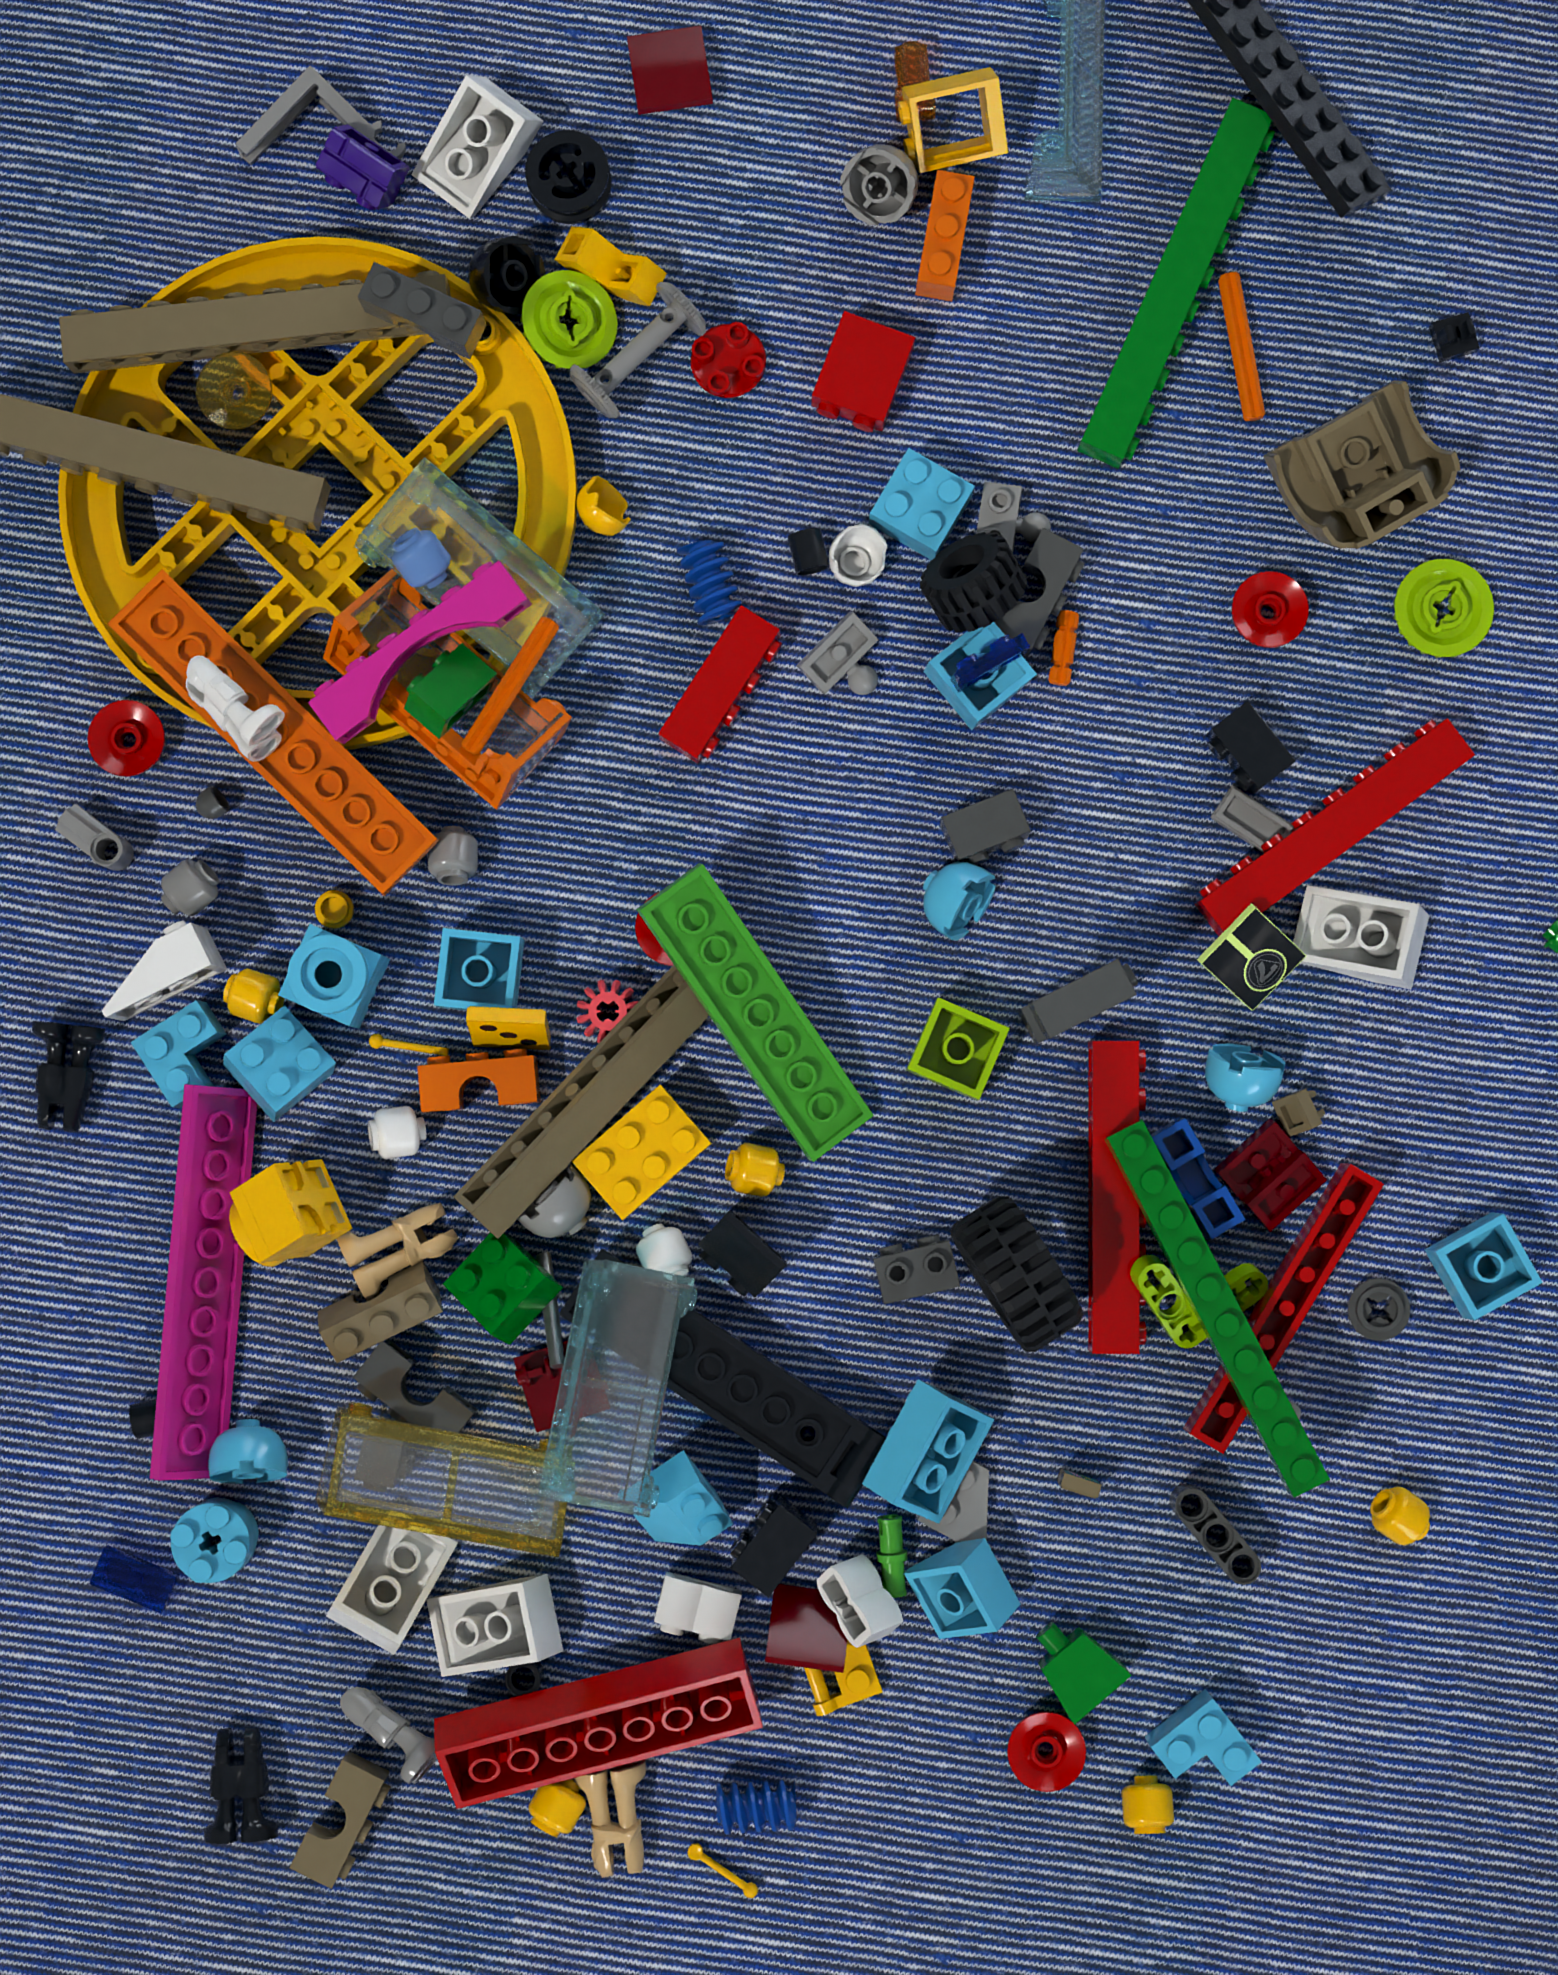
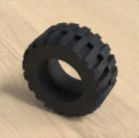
M997 1196L954 1223L950 1233L963 1260L997 1315L1025 1352H1036L1080 1324L1083 1313L1075 1293L1072 1291L1066 1277L1043 1240L1037 1234L1035 1228L1009 1196Z

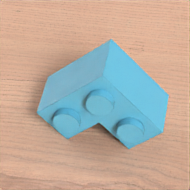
M195 1000L131 1041V1044L171 1107L182 1108L184 1084L214 1087L195 1055L227 1034L207 1002Z
M1206 1689L1145 1736L1152 1750L1175 1779L1205 1755L1209 1757L1230 1786L1262 1762Z

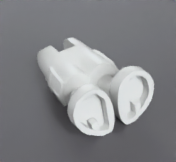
M200 655L194 656L189 661L186 671V689L189 697L209 713L221 730L229 733L240 752L250 761L257 762L269 756L282 740V736L276 728L282 723L285 713L273 704L262 706L256 711L250 710L243 705L248 701L249 696L236 682L224 674L208 658Z

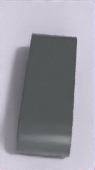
M1189 1483L1180 1484L1175 1487L1169 1499L1170 1507L1175 1515L1230 1579L1242 1585L1254 1582L1261 1572V1561L1257 1554L1209 1497L1198 1487ZM1188 1494H1196L1199 1499L1198 1507L1191 1513L1182 1512L1180 1504L1183 1497ZM1214 1524L1222 1525L1224 1528L1222 1539L1216 1543L1207 1542L1206 1532L1208 1528ZM1238 1555H1248V1568L1242 1573L1233 1572L1231 1565L1234 1558Z

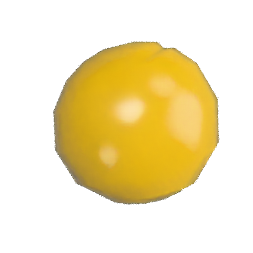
M598 475L593 476L579 491L576 498L577 512L582 522L593 532L605 536H614L621 532L630 522V517L623 519V515L628 508L627 501L604 478Z

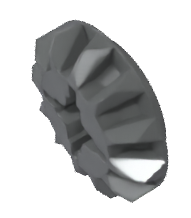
M1367 1279L1359 1286L1354 1287V1291L1347 1301L1349 1321L1356 1332L1371 1340L1383 1341L1397 1336L1405 1328L1410 1317V1303L1406 1293L1399 1285L1387 1279ZM1368 1298L1378 1303L1383 1299L1386 1300L1383 1309L1390 1320L1375 1316L1367 1321L1372 1308L1366 1299Z

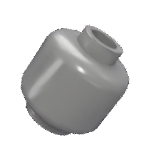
M460 826L443 827L440 833L434 834L439 842L428 852V871L441 884L450 886L465 884L468 882V878H471L477 872L478 842L473 835L466 833L464 828Z
M191 859L183 860L161 879V887L164 892L161 900L174 914L181 911L188 916H195L218 897L217 885L220 883V880L215 872L201 859L197 862Z

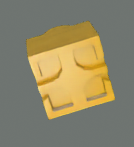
M322 1159L308 1160L303 1164L301 1161H296L291 1165L289 1162L274 1163L229 1192L233 1200L229 1212V1221L233 1235L241 1249L252 1260L263 1266L274 1267L287 1259L310 1256L353 1229Z

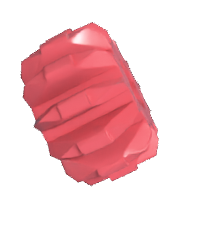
M604 980L598 981L600 994L596 995L592 989L587 987L584 992L592 1001L590 1004L584 1001L577 1002L578 1008L588 1010V1014L577 1017V1022L579 1024L592 1022L584 1031L587 1037L592 1036L600 1029L597 1037L598 1043L639 1002L626 1003L634 994V990L630 987L620 996L618 995L621 988V982L618 980H614L612 983L611 992L607 991V985ZM606 1003L610 1007L615 1003L618 1005L619 1010H615V1013L619 1014L616 1020L612 1021L607 1018L602 1022L599 1015L604 1014L600 1010L603 1004Z

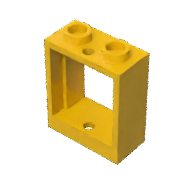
M991 67L901 87L903 101H898V112L901 124H907L909 138L903 139L904 152L913 161L919 173L1008 153L999 77ZM978 88L984 136L924 150L917 102Z

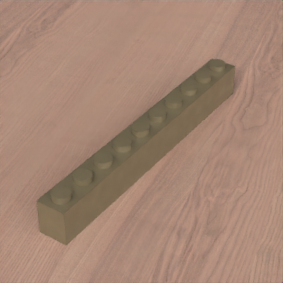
M423 271L417 273L416 277L411 278L451 296L450 286L445 274H439L436 271ZM356 279L344 280L339 283V286L324 287L321 284H307L302 286L301 290L287 292L282 288H269L260 295L247 296V294L242 292H233L224 295V299L215 300L197 296L186 299V303L171 304L167 301H153L148 303L147 307L134 309L127 305H116L110 307L107 312L94 313L92 310L80 309L72 311L71 316L59 317L63 363L74 374L425 335L426 333L403 322L399 328L366 313L357 297L364 283Z
M0 394L1 456H9L10 452L22 454V459L32 464L46 466L47 461L60 464L61 470L74 475L83 476L84 471L98 474L97 479L112 485H120L121 480L135 484V489L147 494L157 495L158 490L172 493L174 500L185 504L194 505L196 500L210 503L209 508L224 514H232L233 510L245 512L248 519L262 524H269L270 519L283 522L284 528L301 534H306L307 529L318 532L320 530L331 490L325 478Z
M675 965L662 976L453 1196L497 1239L515 1223L517 1218L534 1200L540 1197L551 1182L568 1167L570 1162L622 1110L623 1106L675 1054L676 1050L709 1016Z

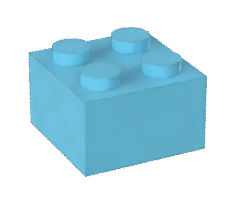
M908 448L871 510L868 524L926 558L933 560L941 551L971 500L975 486Z
M443 928L434 1006L467 1011L469 1006L517 1008L525 940L520 936Z
M285 1005L228 1050L223 1058V1066L273 1122L278 1120L330 1077L336 1065L331 1056Z
M1491 1212L1424 1249L1462 1318L1475 1321L1543 1283L1504 1213Z

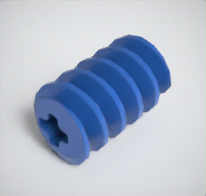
M712 540L698 541L685 545L676 551L679 555H686L680 561V566L683 569L690 570L685 574V582L687 584H695L689 590V596L694 599H700L693 605L696 613L703 614L697 621L698 625H709L732 617L733 611L742 605L741 600H730L729 598L730 595L738 590V587L725 585V581L734 575L733 571H721L720 568L730 561L729 557L716 555V552L725 546L724 542H713Z
M795 1779L791 1791L787 1790L783 1780H779L775 1792H772L768 1781L765 1780L759 1793H756L752 1781L747 1782L744 1793H740L737 1783L732 1782L728 1794L724 1793L720 1783H716L718 1824L721 1823L726 1835L731 1834L734 1823L738 1824L742 1834H746L750 1822H753L757 1833H762L766 1821H769L773 1832H778L781 1820L785 1821L789 1832L794 1831L797 1822Z

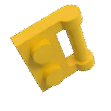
M847 1640L844 1673L834 1672L841 1691L839 1693L829 1694L821 1670L804 1668L816 1701L812 1704L816 1716L832 1713L838 1708L883 1693L867 1645L856 1648Z

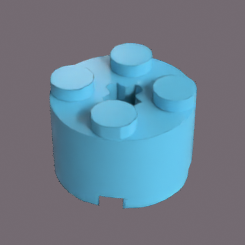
M219 1497L207 1499L184 1513L171 1531L170 1539L173 1558L180 1570L196 1583H215L226 1580L241 1570L251 1560L258 1541V1525L250 1510L241 1503ZM219 1535L222 1541L212 1545L209 1538Z

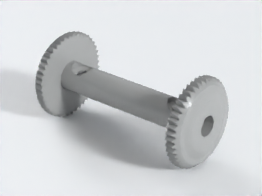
M659 282L656 285V289L667 307L593 378L575 364L570 367V377L578 390L597 410L608 418H617L620 415L618 408L608 395L683 323L698 336H703L706 333V323L700 312L677 287L669 282ZM605 379H609L607 383H603Z

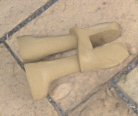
M441 1203L422 1207L404 1217L392 1220L393 1225L373 1234L358 1237L348 1231L337 1238L341 1252L349 1267L355 1266L375 1253L403 1240V1249L352 1271V1275L366 1301H370L380 1295L381 1283L394 1273L407 1266H414L426 1258L440 1257L453 1249V1245L459 1239L454 1229L445 1233H438L432 1239L427 1240L421 1228L426 1224L428 1226L434 1223L438 1218L446 1215Z
M645 1759L610 1768L619 1823L611 1822L607 1769L573 1778L576 1785L585 1792L592 1817L591 1830L594 1839L591 1857L594 1862V1868L598 1870L602 1878L614 1875L613 1844L624 1843L628 1874L641 1873L643 1871L644 1846L641 1833V1819H637L635 1788L646 1775Z

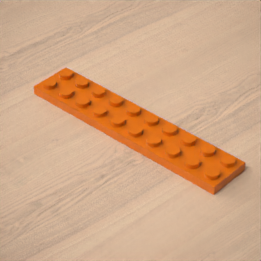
M163 569L107 623L382 895L385 896L439 842L394 795L341 743L335 741L333 736ZM200 655L208 658L224 674L236 682L249 696L248 701L243 705L250 710L256 711L262 706L273 704L285 713L282 723L276 728L281 734L282 740L269 756L257 762L250 761L240 752L229 733L221 730L209 713L189 697L186 689V671L189 661L194 656Z

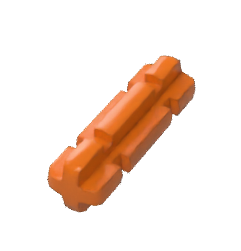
M1061 610L1057 616L1056 627L1059 630L1055 632L1051 658V663L1054 666L1050 668L1048 681L1050 684L1067 686L1070 683L1072 669L1069 666L1073 664L1077 637L1074 630L1078 628L1079 614L1077 612Z

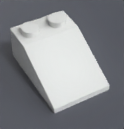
M466 75L411 175L466 217L473 219L525 155L543 120L486 77Z
M1307 885L1293 943L1307 955L1300 962L1302 964L1374 983L1412 989L1429 914L1420 904Z
M184 920L166 927L163 930L165 935L152 943L102 1009L104 1017L126 1021L228 970L208 929L191 922L186 924Z
M390 1504L326 1617L394 1655L458 1542Z
M548 1574L508 1580L426 1599L441 1677L539 1662L563 1652Z

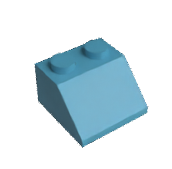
M995 622L984 628L981 627L975 631L965 632L930 660L923 671L971 730L997 711L1037 675Z
M684 1450L618 1493L620 1500L654 1541L701 1546L733 1525L718 1493Z
M985 1538L956 1542L910 1567L904 1573L939 1639L997 1632L1021 1605Z

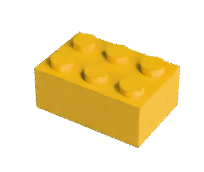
M659 1085L574 1158L572 1163L621 1220H625L706 1150L712 1142L662 1085Z

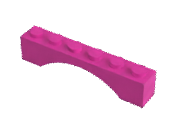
M499 560L494 564L489 561L481 565L473 572V580L462 588L460 585H456L446 591L440 598L442 603L431 611L424 609L415 614L408 622L411 625L399 635L396 632L387 635L377 644L379 650L367 659L365 656L358 657L345 668L347 673L336 682L330 679L314 691L315 697L308 703L335 741L345 744L376 721L380 702L390 681L402 665L419 649L439 637L459 630L478 627L501 628L532 605L510 572Z

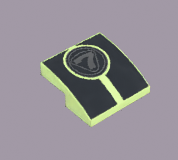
M1251 903L1197 960L1253 1011L1307 955Z

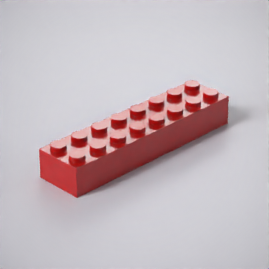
M739 1637L434 1718V1746L436 1757L456 1809L757 1730L763 1728L757 1692Z

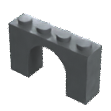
M1116 959L1029 1003L1027 1006L1019 1009L1018 1013L1036 1045L1137 995L1133 987L1137 986L1138 982L1130 966L1127 963L1121 965L1119 959Z

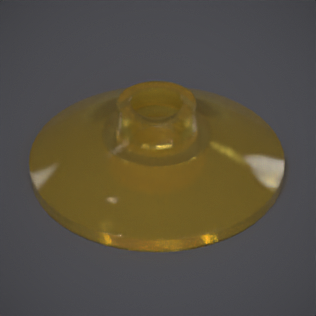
M237 351L225 352L212 358L201 370L196 384V397L201 411L211 422L226 429H243L258 422L267 412L272 399V382L266 368L253 356ZM237 387H243V397L235 400L233 398V391Z

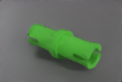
M897 1514L881 1515L877 1517L880 1550L876 1554L877 1562L881 1563L882 1586L893 1598L903 1597L907 1595L904 1561L908 1560L907 1550L903 1549L902 1516Z

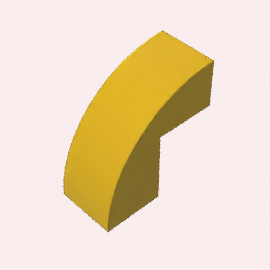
M571 226L554 259L566 269L583 273L594 279L606 292L644 306L651 305L658 292L656 285L659 282H663L667 274L647 256L624 254L592 228Z

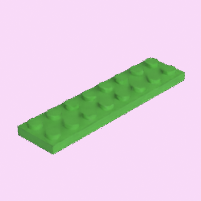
M698 863L636 909L810 1161H816L874 1116L703 864Z

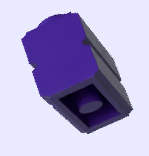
M350 125L334 127L330 131L324 145L325 148L321 151L315 165L317 169L326 174L324 178L326 182L338 189L347 188L357 195L355 198L356 202L369 210H379L391 206L399 193L400 185L403 184L410 169L409 165Z

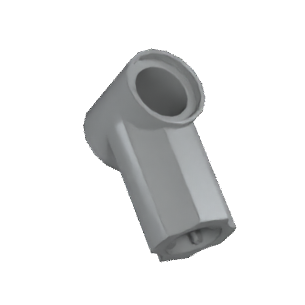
M74 804L69 809H66L58 819L55 830L89 855L95 863L112 871L126 869L131 864L134 850L129 841L118 836L78 804ZM116 842L118 852L113 859L107 861L105 850L108 845Z

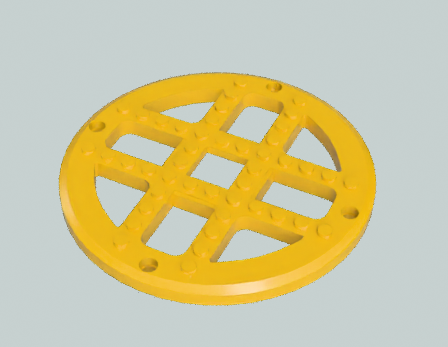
M317 236L281 239L242 248L219 256L192 269L161 289L140 307H147V304L153 301H167L171 304L186 303V299L197 296L206 297L209 300L224 299V295L233 292H242L247 294V296L260 295L269 288H282L287 292L301 290V287L307 284H321L324 287L339 286L341 281L350 279L360 280L364 283L373 263L376 262L409 278L416 277L417 273L423 271H436L439 274H445L450 286L451 297L482 311L486 326H490L492 329L490 336L478 342L471 359L455 353L476 373L478 377L476 386L405 458L363 419L357 411L423 346L434 342L428 334L362 341L330 372L321 376H314L305 372L284 350L232 356L283 406L235 455L297 471L323 445L372 494L320 548L306 534L284 528L283 522L270 519L269 524L258 523L248 519L245 512L233 510L232 514L220 513L210 509V503L198 500L133 565L124 525V481L121 480L120 485H112L97 479L98 474L84 471L83 476H78L61 469L59 471V523L65 556L77 593L91 621L112 652L137 679L158 697L191 719L212 729L214 728L107 623L161 569L181 586L235 531L283 577L228 632L260 665L309 617L317 613H327L335 618L361 596L364 591L355 581L407 530L416 527L420 531L431 530L450 554L451 561L447 569L461 583L466 585L474 579L472 574L477 568L489 561L494 564L497 560L438 503V493L442 485L503 425L509 426L517 462L519 489L517 517L507 561L503 565L529 598L532 605L501 628L478 627L459 630L456 633L472 647L481 643L489 645L491 654L488 661L504 674L540 618L543 616L547 617L559 592L570 560L576 530V498L578 488L576 461L570 431L557 392L542 362L530 344L504 313L497 312L484 304L481 305L472 292L470 284L447 269L418 255L388 245L353 238ZM183 362L90 372L78 395L72 412L133 429L143 427L149 433L221 451L166 396V381ZM369 598L350 615L358 620L374 601ZM381 608L360 630L364 638L371 645L369 650L371 654L379 650L377 644L387 635L393 632L399 635L403 632ZM437 648L419 649L402 665L394 678L407 689L408 685L417 675L422 673L426 676L433 670L432 665L442 652ZM285 689L328 731L308 703L315 697L314 691ZM379 708L376 721L342 745L347 750L387 743L410 734Z

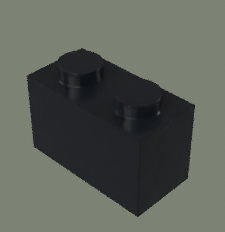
M1249 701L1241 705L1206 734L1210 740L1207 742V745L1211 752L1220 761L1225 759L1234 770L1231 772L1234 781L1244 791L1249 789L1252 794L1256 793L1296 761Z

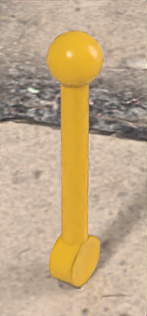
M373 1034L369 1038V1045L374 1049L386 1046L448 1056L449 1048L384 1039L380 1034Z
M693 1843L689 1846L687 1854L691 1860L700 1859L740 1887L747 1898H754L757 1895L758 1887L755 1883H746L706 1855L700 1844Z

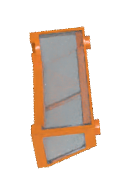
M394 566L334 618L323 659L344 676L347 673L345 668L352 661L361 656H365L367 659L379 650L377 644L383 638L393 632L399 635L411 626L408 622L415 614L428 609L422 604V587H411ZM456 632L439 637L419 649L402 665L390 681L379 708L492 807L498 809L563 737L572 717L558 701L541 698L536 703L520 690L481 753L474 755L462 747L463 739L504 674ZM463 643L492 668L497 675L490 693L438 739L404 709L409 695L406 689L417 675L422 673L426 676L433 670V663L445 650L451 653Z

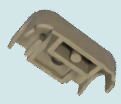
M1394 380L1362 398V403L1303 437H1294L1263 455L1288 509L1297 522L1318 541L1341 549L1361 548L1436 507L1449 497L1448 492L1455 483L1457 471H1461L1459 458L1456 452L1438 447L1425 433L1413 411L1409 397V387L1406 381Z

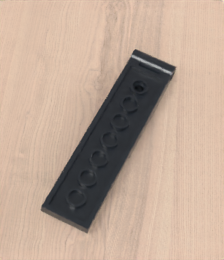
M605 1249L600 1250L559 1312L560 1316L846 1508L850 1507L863 1487L862 1482L887 1438ZM803 1427H813L816 1435L812 1439H805L801 1435Z

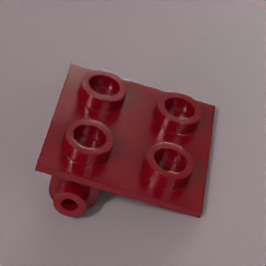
M587 1334L563 1342L566 1365L562 1368H550L547 1347L513 1358L517 1369L515 1375L519 1386L522 1385L536 1432L611 1409Z

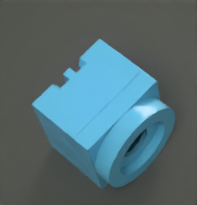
M309 924L300 946L290 959L288 973L278 996L349 1027L360 1029L369 1009L368 1005L376 993V987L382 979L390 959Z

